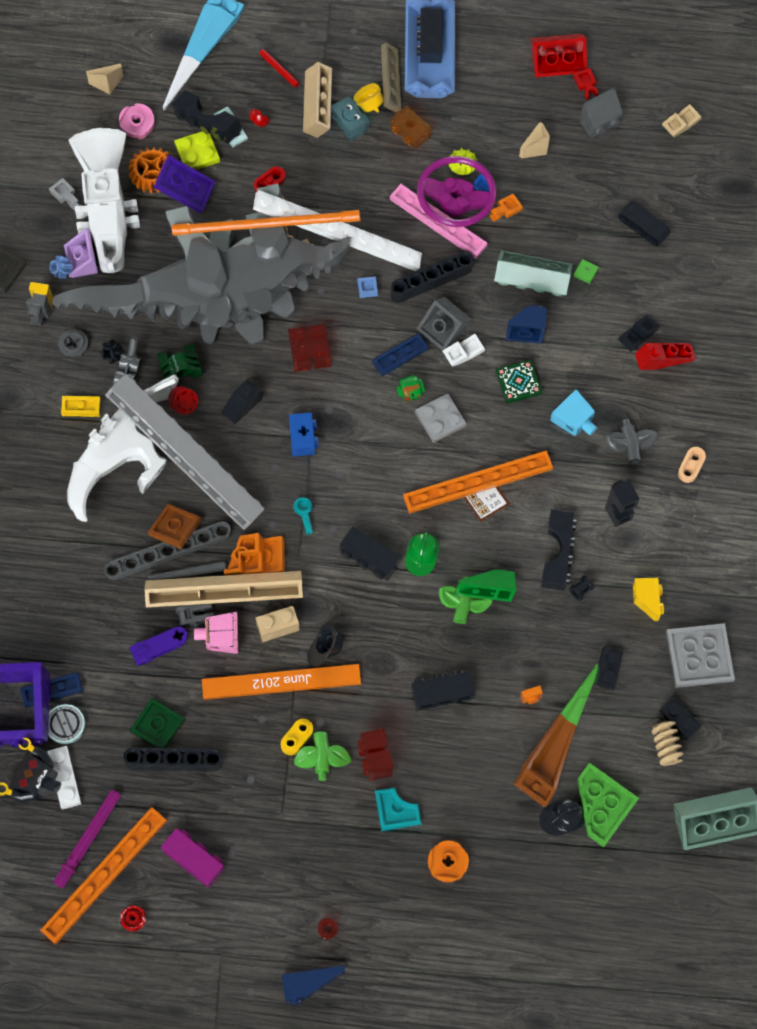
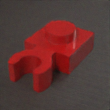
M590 68L573 74L579 91L585 90L584 97L586 100H589V93H593L595 97L598 96V89L595 87L597 82Z

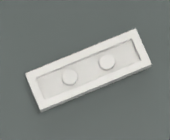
M64 746L47 751L54 763L53 769L58 772L55 780L61 782V788L57 792L61 809L81 805L68 747Z

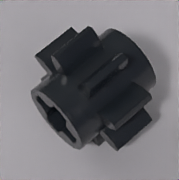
M114 339L103 343V348L100 351L103 360L109 361L110 364L121 359L120 355L124 352L121 343H115Z

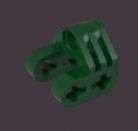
M193 344L183 346L184 352L176 353L170 358L167 357L165 351L156 354L164 379L172 375L181 378L192 374L193 379L203 376Z

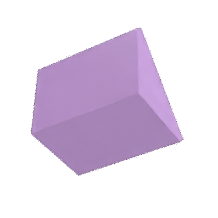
M86 228L64 245L66 257L69 258L68 260L73 265L72 272L69 274V277L72 278L98 273L90 230Z

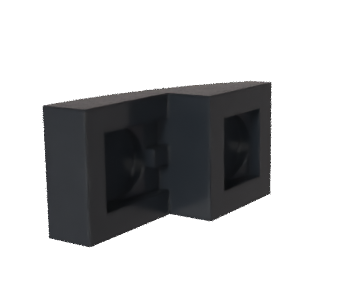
M646 315L635 322L632 328L620 335L618 340L632 352L650 338L660 327Z

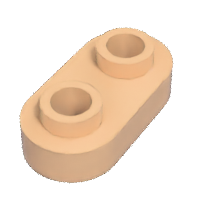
M692 447L688 450L678 471V476L683 482L690 483L696 479L706 458L703 449ZM695 456L698 460H693L692 457ZM689 472L690 476H686L684 473Z

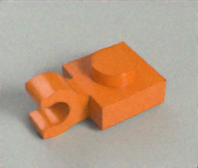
M511 194L498 201V207L490 211L492 214L489 217L493 222L500 219L503 215L509 218L521 212L523 206L515 195Z

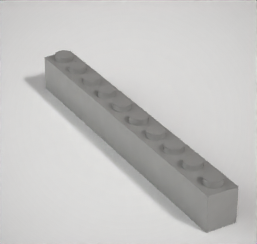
M125 374L106 393L105 396L243 530L264 510L260 502L254 499L243 486L239 485L233 476L226 472L219 462L213 459L201 445H198L191 435L178 425L175 419L171 418L160 405L150 398L147 392L143 391L136 384L134 379Z

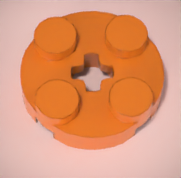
M442 841L430 851L428 868L431 875L439 881L446 883L460 880L467 871L469 864L468 854L459 843ZM447 856L451 857V861H454V864H450V867H446V864L442 862V860H446Z

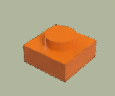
M541 686L521 691L520 698L522 704L538 702L543 694Z

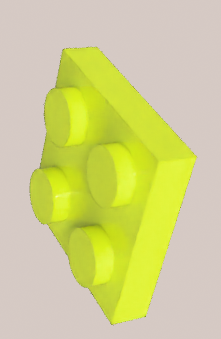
M202 131L174 140L182 163L198 170L220 163V158L209 133L205 134Z

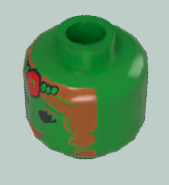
M416 375L400 379L399 386H396L398 397H402L406 402L420 399L422 393H425L423 381L421 378L418 379Z

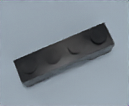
M184 90L172 103L174 114L178 119H183L191 126L200 128L205 134H211L218 141L229 144L242 130L239 119L226 111L217 115L202 114L203 108L199 97L187 90Z
M551 509L547 534L557 540L561 553L553 561L544 564L541 588L564 591L566 584L569 585L571 573H567L568 566L571 567L573 555H569L570 548L573 549L575 537H571L572 530H576L577 519H573L574 512Z

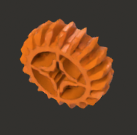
M146 147L145 152L140 150L139 155L134 154V159H130L128 167L129 178L138 190L142 188L144 193L149 190L151 194L154 190L158 193L160 192L153 188L166 157L169 155L168 151L163 152L162 148L157 151L155 147L149 150ZM141 167L144 169L142 175L139 174Z

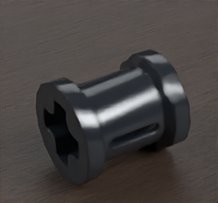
M583 575L575 586L569 588V591L575 599L581 601L583 596L589 590L592 591L595 586L587 576Z

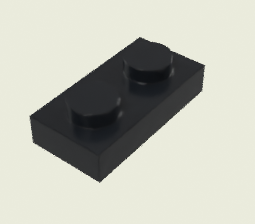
M606 646L602 648L594 681L595 685L609 690L615 689L623 652Z
M675 697L659 711L668 721L676 723L673 727L686 740L702 727Z

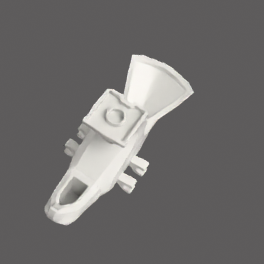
M95 128L75 134L68 140L75 156L85 171L82 173L84 202L87 206H75V213L77 219H83L88 216L89 221L77 222L76 224L78 234L86 228L90 230L91 238L98 254L101 271L104 273H115L123 270L127 227L140 228L138 215L126 217L125 211L131 213L138 212V205L136 199L124 201L119 180L118 168L123 155L127 133L119 129Z
M172 375L143 391L147 392L155 403L167 400L171 390L177 386L179 379ZM120 409L117 410L111 419L108 417L109 415H104L101 419L102 424L99 434L96 429L91 431L87 449L80 459L73 463V470L67 489V502L76 518L82 522L88 521L86 517V500L91 489L100 478L126 462L140 461L145 467V472L141 474L137 483L140 492L144 494L166 465L167 459L157 453L154 442L142 433Z

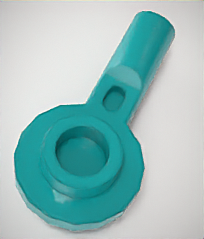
M298 498L293 505L294 511L297 515L302 516L306 535H310L313 533L309 517L312 511V503L308 498Z

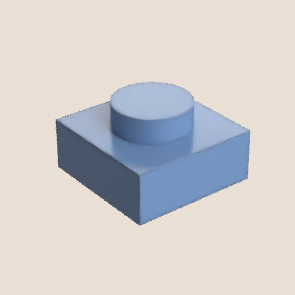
M376 277L357 278L359 298L378 296Z

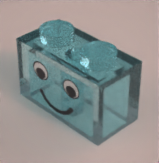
M349 96L331 106L332 118L350 141L368 132V117L366 114L361 113L357 102L352 101Z

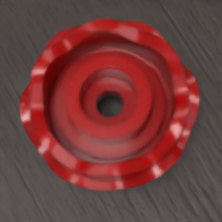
M256 108L249 113V119L260 128L269 124L270 120L268 117L262 115Z
M130 905L121 912V925L126 930L138 931L144 926L146 914L142 908Z

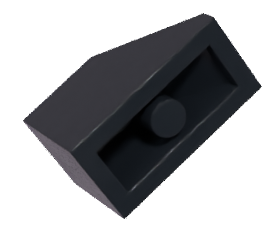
M247 379L233 392L222 413L236 424L262 400L261 390Z

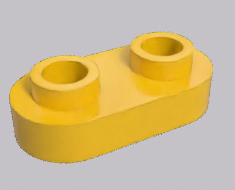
M297 720L282 738L281 749L285 754H297L312 736L313 725L309 720ZM301 726L307 727L305 731H301L299 728ZM293 741L294 745L290 747L287 743Z

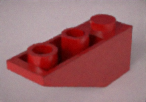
M646 343L635 353L640 370H657L696 360L691 343Z

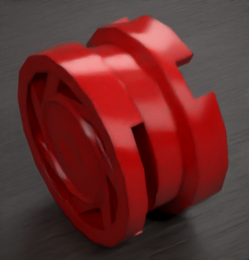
M178 386L171 390L168 396V403L171 409L186 415L196 409L198 397L193 390Z

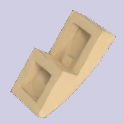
M689 104L678 114L674 113L662 125L675 137L699 122L701 116Z

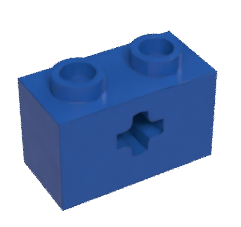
M312 413L289 414L292 457L315 455V448H318V437H314L313 431L317 430L316 419H312Z

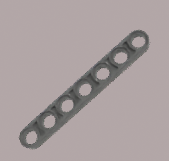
M221 521L195 530L188 539L192 544L186 549H179L162 542L109 561L104 567L105 575L110 580H117L229 539L231 527L227 522ZM220 527H226L228 532L225 535H219L217 530ZM203 533L210 536L206 542L199 540V536ZM167 546L174 549L170 555H165L162 552ZM148 553L155 555V559L151 562L144 559ZM133 559L137 562V565L134 568H128L126 566L127 561ZM111 566H116L119 570L117 574L110 575L108 569Z

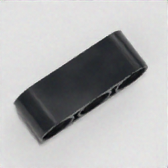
M629 202L618 214L623 224L656 247L671 233L667 225L635 202Z

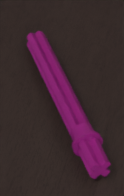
M114 790L109 792L65 864H61L62 868L53 881L56 886L63 889L71 875L76 873V867L120 799L121 795Z

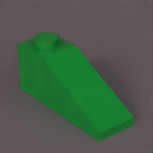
M496 569L461 579L457 584L454 594L511 602L516 592L515 572Z

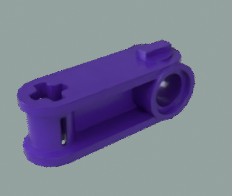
M175 627L148 640L134 644L129 649L136 665H144L157 657L182 647L186 643L187 632L182 627ZM176 633H178L179 636L183 635L181 641H179L178 639H174Z

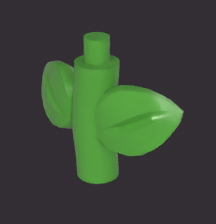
M453 586L439 588V597L443 605L449 608H456L453 621L458 624H466L469 611L481 613L488 609L493 602L491 599L455 595L456 588Z
M316 732L313 734L315 747L305 746L301 748L295 757L294 764L304 769L315 766V773L318 774L319 781L327 780L326 774L329 773V764L334 767H342L349 764L351 758L343 747L339 745L329 747L326 732Z

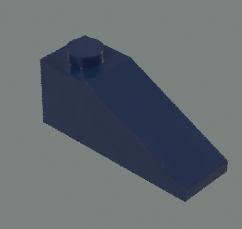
M344 966L282 974L285 1002H290V1005L302 1004V1000H307L344 974Z

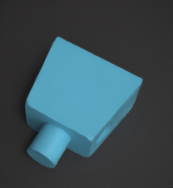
M577 390L566 398L551 414V422L574 436L578 435L582 430L591 436L597 430V426L591 422L595 412Z

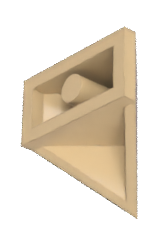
M121 64L86 71L89 84L108 94L112 93L123 77Z
M539 122L520 147L519 157L528 158L547 155L550 135L543 123Z

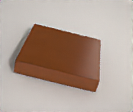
M167 504L149 529L148 534L155 539L182 549L201 522V517Z

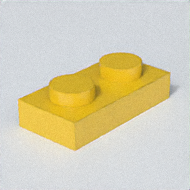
M62 396L61 415L100 417L101 398L97 396Z

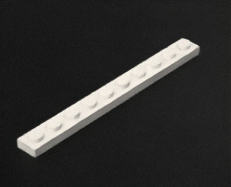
M260 190L255 195L253 210L272 217L320 214ZM332 222L295 225L337 242L347 238L350 242V247L414 271L420 269L421 252L349 224Z

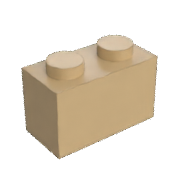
M293 606L256 617V625L262 642L299 631V622Z

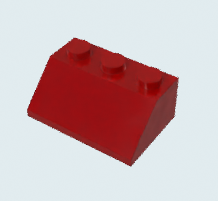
M582 33L530 38L535 78L574 74L575 72L587 69L586 37Z

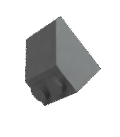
M612 88L583 104L580 124L591 139L595 136H601L610 128H616L621 124L623 111L616 90Z
M446 297L434 300L416 329L443 351L464 333L472 319Z

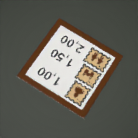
M499 487L463 497L480 522L510 505Z

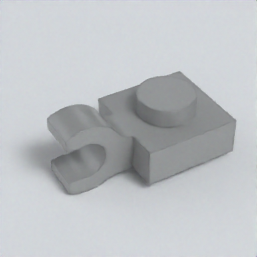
M63 178L49 188L50 193L61 204L67 201L73 210H75V206H80L77 203L78 199L73 196L75 194L74 188Z

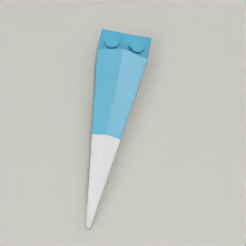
M208 0L204 4L164 102L163 110H166L202 61L236 24L245 8L244 4L235 0Z

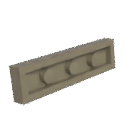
M384 43L381 45L384 107L398 112L401 110L398 49L388 43Z

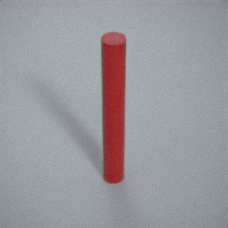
M262 49L259 52V55L294 88L299 86L300 83L266 50Z

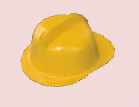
M376 83L362 87L353 97L355 103L364 112L375 110L378 113V107L384 101L381 89Z

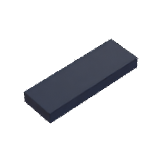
M418 333L374 358L372 363L383 377L428 351L429 346Z
M78 672L50 680V701L83 692ZM33 685L20 688L25 708L34 706Z

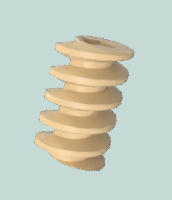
M673 721L656 724L653 726L654 729H652V734L656 735L654 742L658 743L655 747L659 750L658 757L662 758L659 761L662 766L674 765L683 761L679 760L683 752H677V749L682 746L675 744L680 738L673 737V734L678 732L677 729H671L676 724Z

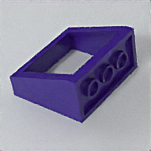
M41 662L0 664V683L33 682L35 718L34 730L0 731V747L8 744L12 747H19V744L21 746L22 744H29L23 738H28L33 746H41L42 743H48L51 673Z

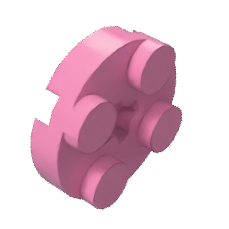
M139 103L131 107H125L119 115L120 129L122 132L127 133L129 137L144 139L155 126L152 110L148 106ZM140 118V123H134L133 120Z

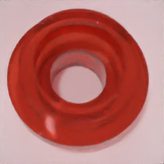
M330 918L321 920L317 928L318 934L323 939L334 938L338 932L337 923ZM330 926L332 928L331 932H325L324 927Z

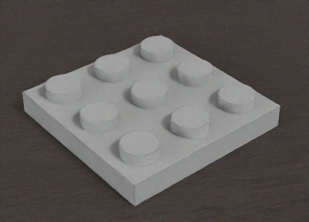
M725 623L667 629L666 635L676 688L734 682L735 676Z

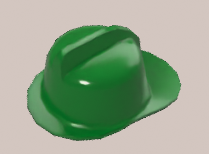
M425 532L416 534L411 538L405 558L407 570L411 574L425 576L434 569L439 552V543L433 535Z

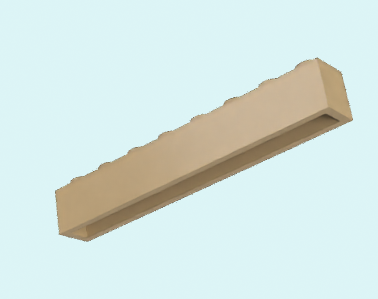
M301 571L146 580L144 589L146 607L303 598Z

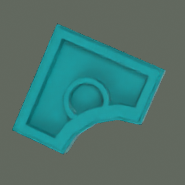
M395 787L375 790L381 831L421 825L418 804H410L403 801L397 795Z

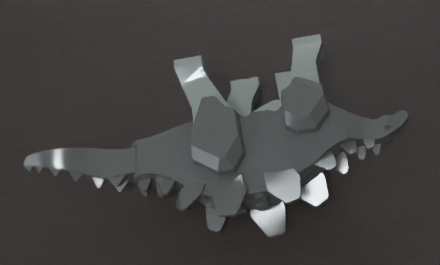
M278 184L257 188V191L260 190L283 199ZM187 206L166 211L171 229L172 224H195ZM259 211L258 213L245 215L246 220L273 218ZM285 226L249 229L251 236L243 238L232 247L231 243L236 236V230L211 232L209 239L203 233L177 235L176 238L185 252V259L172 263L152 274L142 276L135 284L89 286L72 289L54 296L52 303L58 309L63 304L66 308L70 305H76L80 310L84 306H88L96 313L102 309L109 311L114 317L118 314H125L130 319H133L138 313L144 312L151 321H154L156 314L161 313L162 319L165 321L175 314L178 315L177 326L180 330H185L192 321L199 323L203 341L211 345L215 342L219 327L229 328L235 323L237 332L250 345H255L264 341V326L260 314L271 311L285 319L289 318L295 311L292 295L289 290L297 287L302 291H307L309 286L306 276L311 275L312 272L316 279L320 278V270H325L327 275L331 274V266L339 264L349 250L350 242L347 238H343L339 242H332L327 246H314L289 237Z

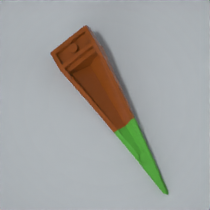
M598 664L595 665L526 759L513 783L514 786L543 807H547L557 789L575 729L595 681Z

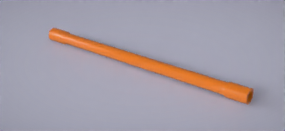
M360 210L196 224H172V234L177 236L189 235L191 233L280 226L360 221Z

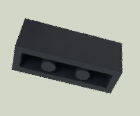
M421 8L420 15H417V26H420V30H417V41H420V45H417L416 56H420V63H441L442 8Z
M353 526L340 543V551L345 558H352L361 568H368L381 580L385 579L388 581L401 563V556Z
M459 670L449 676L440 674L434 676V679L429 680L420 678L411 684L416 711L472 700L475 696L470 671L464 672V670Z

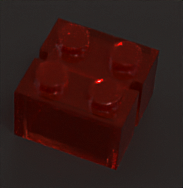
M325 324L308 326L309 330H305V327L288 329L294 372L311 370L310 358H314V369L331 367V356Z
M384 728L360 733V740H357L359 756L364 758L362 759L364 776H368L369 781L391 777L393 775V763L389 749L386 750L388 742Z

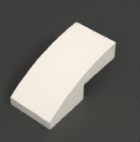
M476 334L461 343L457 341L443 350V353L453 367L485 351V348Z

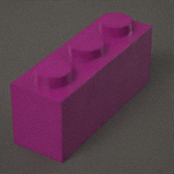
M176 828L160 847L162 852L203 885L210 888L225 870L222 865L223 861L215 854L213 856L209 855L206 852L208 849L200 842L194 843L191 840L192 836L185 830L180 832Z

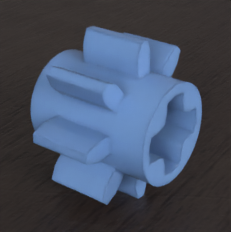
M56 256V260L50 262V272L54 274V277L66 279V274H71L73 265L68 260V257Z

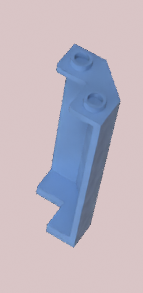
M406 0L405 91L417 98H443L455 92V1ZM421 8H442L441 63H420V56H416L417 45H420V41H417V30H420V26H417V15H420Z

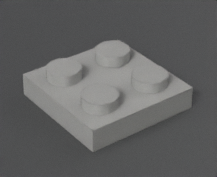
M449 394L415 410V414L433 443L466 427V422Z

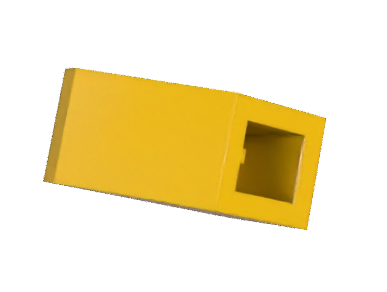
M635 578L633 582L634 604L654 621H659L661 614H664V604L660 603L662 584H659L658 578Z

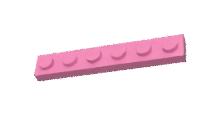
M400 184L390 195L392 202L465 252L470 253L475 259L487 247V242L465 227L446 226L431 219L421 208L417 194L404 185ZM428 203V205L434 212H436L442 217L452 219L446 214H444L442 211Z

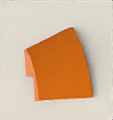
M259 533L241 535L236 549L232 552V559L228 568L224 570V574L242 575L285 572L284 537L277 536L264 539Z

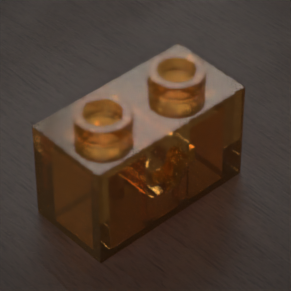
M407 105L391 117L392 131L396 135L399 134L404 142L415 150L431 137V127Z

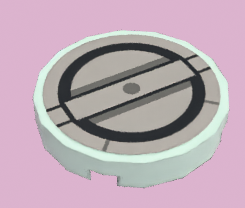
M64 704L53 708L49 712L48 735L51 740L65 745L78 740L82 736L86 725L83 714L73 705Z

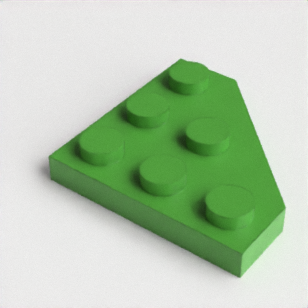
M589 763L577 779L588 837L602 847H605L639 798Z

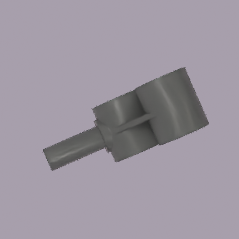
M137 337L130 338L129 352L127 354L123 353L121 356L119 370L115 374L113 385L125 374L136 382L142 364V358L136 355Z

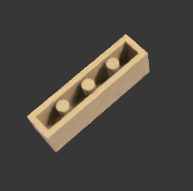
M320 62L315 63L305 71L303 132L316 138L330 130L332 68Z

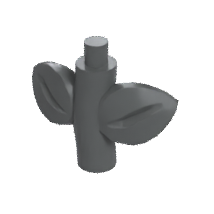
M630 419L622 420V433L612 432L606 436V439L613 451L624 452L627 450L628 463L636 464L641 461L640 449L646 450L650 448L656 441L658 432L650 429L635 432L634 425L630 424Z

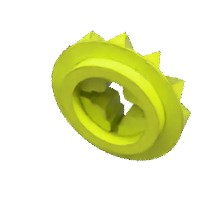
M461 148L458 151L454 150L453 154L450 155L467 157L477 161L475 153H471L469 149L463 150ZM459 163L449 164L450 169L459 175H467L475 170V168L465 164H461V166Z

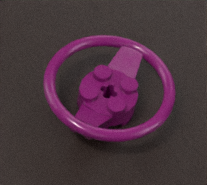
M462 156L445 157L433 162L423 171L417 185V197L423 211L434 221L451 227H464L479 222L488 215L496 200V185L491 173L481 163ZM452 163L469 165L485 177L489 186V192L473 190V185L463 179L447 178L443 183L429 178V175L443 165ZM424 193L437 201L443 212L451 217H460L461 214L467 211L470 212V210H482L467 219H448L440 216L430 208Z

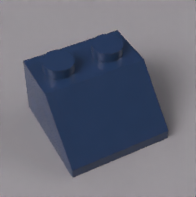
M540 305L527 306L508 321L505 341L542 344L546 327L547 308Z

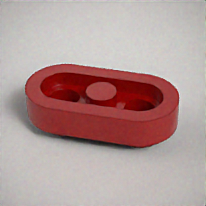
M275 166L254 181L255 193L257 188L274 184L282 185L286 180L285 170Z

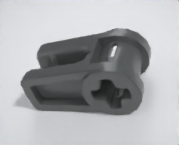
M212 603L177 607L175 611L179 615V627L189 629L205 624V619L215 616L214 613L197 616L195 614L211 611Z

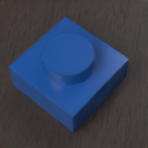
M480 174L472 184L473 190L489 192L488 183L485 177Z

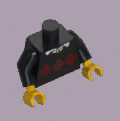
M23 738L29 742L28 747L23 748L19 744L21 749H28L30 753L26 752L9 786L12 789H8L7 784L0 783V786L6 788L5 792H0V796L7 794L9 798L24 803L37 800L39 797L46 798L49 791L57 793L61 788V782L55 780L58 772L53 769L54 763L50 755L37 745H31V741L28 738Z

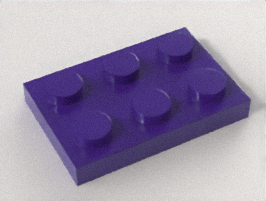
M168 155L153 188L201 214L216 181Z

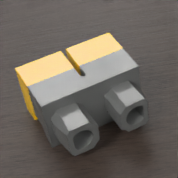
M30 282L29 290L32 298L26 300L27 314L31 318L30 322L32 325L42 326L43 320L49 319L53 296L49 285Z

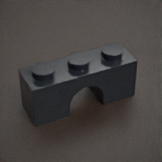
M629 479L624 482L622 480L615 482L607 499L605 509L615 527L633 519L634 511L632 508L636 507L640 500Z

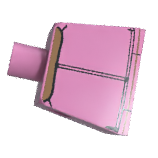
M237 612L207 617L205 619L206 628H194V640H206L207 650L238 654Z

